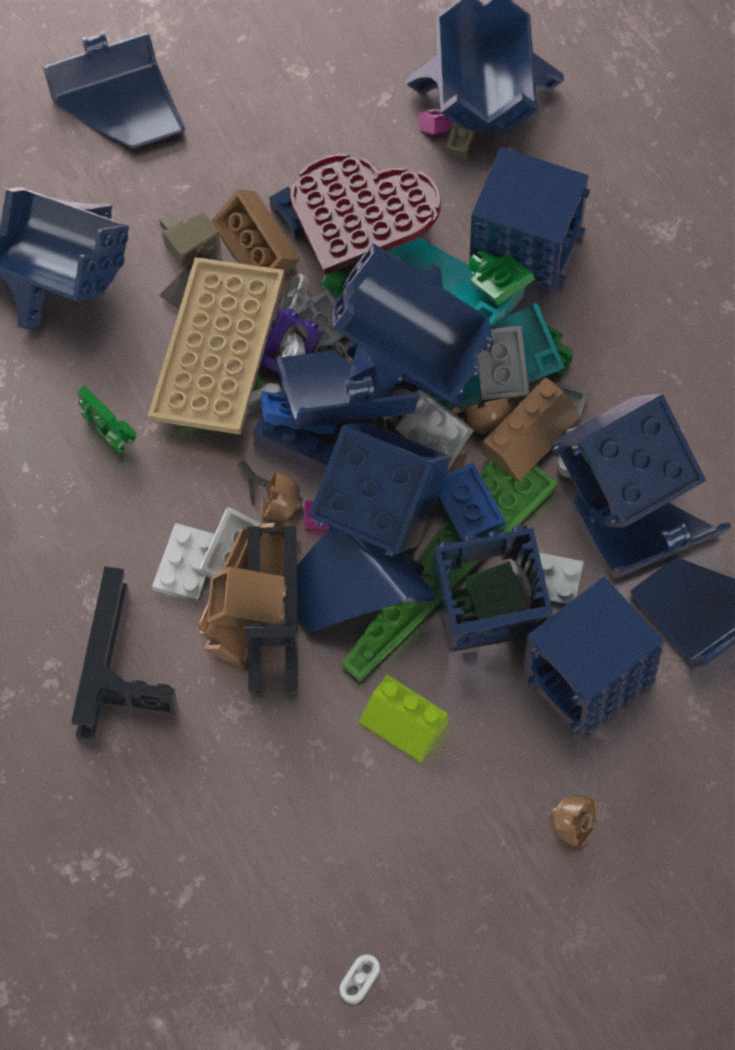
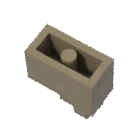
M204 212L198 216L191 217L185 224L183 221L175 224L168 215L159 219L160 226L164 230L161 232L164 237V243L182 266L220 244L219 231Z

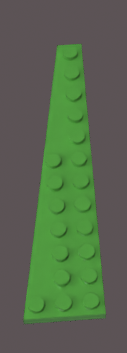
M489 460L482 473L480 472V475L506 521L504 526L493 531L502 530L503 534L512 532V528L518 527L557 488L558 483L536 465L520 482H517ZM449 519L443 523L416 560V562H420L424 566L421 578L436 594L435 600L400 603L381 609L379 615L371 622L365 634L361 636L342 662V667L359 682L440 604L432 568L435 547H439V543L453 540L454 544L461 542ZM488 533L478 537V539L488 537ZM483 560L464 563L461 569L452 571L448 579L450 584L449 590L452 592L464 580V577H467Z

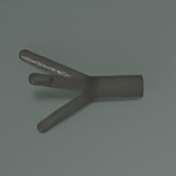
M242 460L237 464V467L248 479L251 504L255 505L254 482L266 487L269 481L256 475L246 461Z

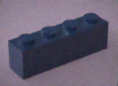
M263 414L252 432L254 445L324 476L335 446L334 444L303 430H295L290 426L281 424L279 426L271 425L264 421Z

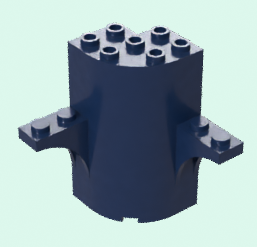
M457 0L436 16L438 55L406 78V85L420 95L439 88L441 114L459 126L476 132H483V129H494V132H498L518 125L538 111L536 86L549 92L564 81V74L533 52L530 14L511 0H488L484 4L479 0Z
M22 187L6 189L0 225V276L9 285L15 297L18 309V327L27 329L39 326L42 318L41 311L45 290L74 301L93 298L105 292L118 270L124 265V253L129 238V225L112 220L113 205L107 203L87 204L64 201L44 196Z
M373 243L354 267L343 285V294L337 298L333 309L332 327L360 345L373 360L376 369L373 382V399L389 397L390 390L395 384L398 385L402 381L405 373L451 402L455 396L458 397L462 394L470 378L473 379L480 369L478 355L482 350H487L492 343L489 317L445 290L442 283L441 268L434 263L428 270H421L400 261Z

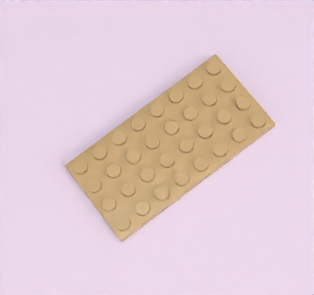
M195 257L148 413L150 421L241 435L285 278L284 270Z

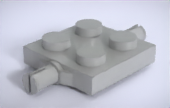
M303 286L297 289L295 293L302 301L300 307L295 310L300 314L298 318L306 321L308 318L319 324L318 329L324 332L314 353L318 352V347L325 345V347L333 346L337 348L341 356L345 354L347 350L340 341L343 334L332 327V314L336 301L328 289L313 297H309ZM298 323L294 324L306 341L308 336L307 329Z

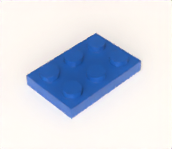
M262 391L260 403L265 422L275 426L280 424L290 426L295 430H311L320 435L326 433L334 434L335 424L296 429L286 396Z
M473 462L445 475L437 499L461 542H464L463 538L474 535L480 537L505 525L506 521Z

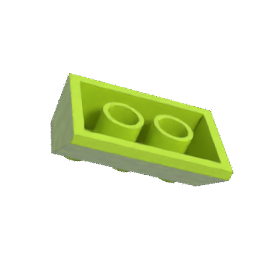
M386 674L373 692L359 720V724L421 763L448 725L449 714Z

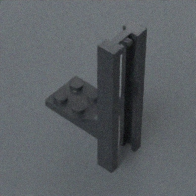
M296 526L247 527L248 570L260 572V538L263 537V534L276 535L282 533L284 537V577L286 585L285 623H276L275 627H265L263 623L250 624V627H244V638L248 649L249 694H259V691H261V647L285 646L286 691H289V693H299Z
M104 566L71 720L72 725L78 724L76 731L77 739L96 741L104 705L177 715L178 703L175 688H171L167 684L148 685L141 680L127 682L111 670L128 592L127 583H123L125 572L121 568Z

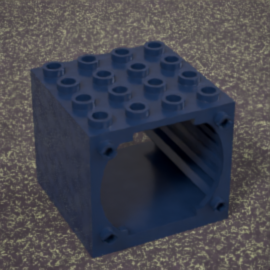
M500 147L471 214L469 261L473 255L480 259L483 258L478 254V251H488L498 258L508 254L533 273L535 280L532 283L538 284L541 288L556 290L558 283L563 285L566 275L562 274L578 236H584L583 234L586 230L582 225L586 199H588L590 189H587L589 175Z
M663 394L633 396L553 441L555 447L552 448V451L556 457L561 456L590 514L587 516V520L591 525L626 527L706 482Z
M367 421L342 425L308 517L315 519L314 523L316 525L324 527V524H327L386 549L385 554L395 557V554L402 553L419 545L452 457Z
M523 525L512 528V532L503 534L502 530L488 533V537L478 539V536L474 535L463 538L464 542L454 544L453 540L439 543V547H435L432 568L450 650L530 634L553 616L534 528L527 529V526ZM501 556V560L511 559L516 562L523 570L530 585L531 604L529 610L462 623L464 612L461 609H456L457 603L455 600H451L452 592L449 590L450 584L448 579L452 571L461 569L464 563Z
M603 576L528 634L524 673L528 677L526 681L528 684H531L530 687L532 688L536 685L570 723L567 726L569 730L572 729L571 732L573 734L577 731L583 736L586 732H594L600 726L601 720L605 717L611 718L618 712L620 705L624 702L630 703L636 698L637 692L643 687L647 689L656 681L655 677L661 662L660 657L663 653L664 640Z

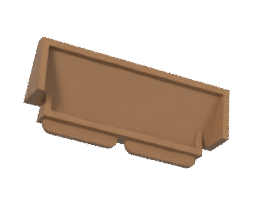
M276 523L259 524L260 527H280ZM242 529L239 532L223 569L235 567L248 570L247 529ZM282 533L276 535L263 534V537L260 538V572L284 577V537ZM297 540V552L301 545L299 540ZM208 601L199 621V634L208 638L204 650L241 669L246 668L248 665V649L244 638V627L207 623Z

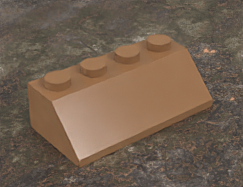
M237 189L211 220L239 264L281 269L287 275L300 260L256 191Z
M545 377L483 441L482 454L517 482H520L554 446L553 441L565 435L566 430L570 429L580 419V415L564 391Z

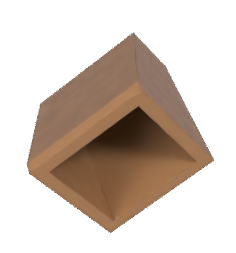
M228 567L211 576L207 623L250 627V624L263 623L265 627H275L276 623L282 622L284 616L282 599L286 594L285 577L235 567Z

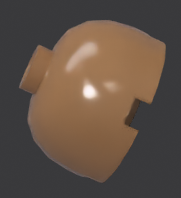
M498 399L484 402L485 404L479 406L476 404L465 408L464 411L468 425L476 433L486 434L488 437L512 412L510 399Z
M274 472L266 487L268 493L267 497L263 498L261 516L273 521H283L291 517L295 510H300L303 497H300V488L292 477Z
M572 795L564 798L558 806L553 808L551 813L556 835L570 845L584 846L594 831V828L589 827L592 819L597 821L598 806L596 800L584 795Z

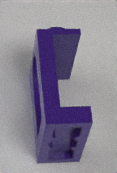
M287 308L286 311L277 309L276 312L280 313V316L267 339L261 364L279 373V369L274 355L291 325L298 323L307 329L308 336L304 343L305 354L314 353L324 334L323 331L318 329L319 324L308 318L306 321L299 319L298 316L300 314L290 308Z

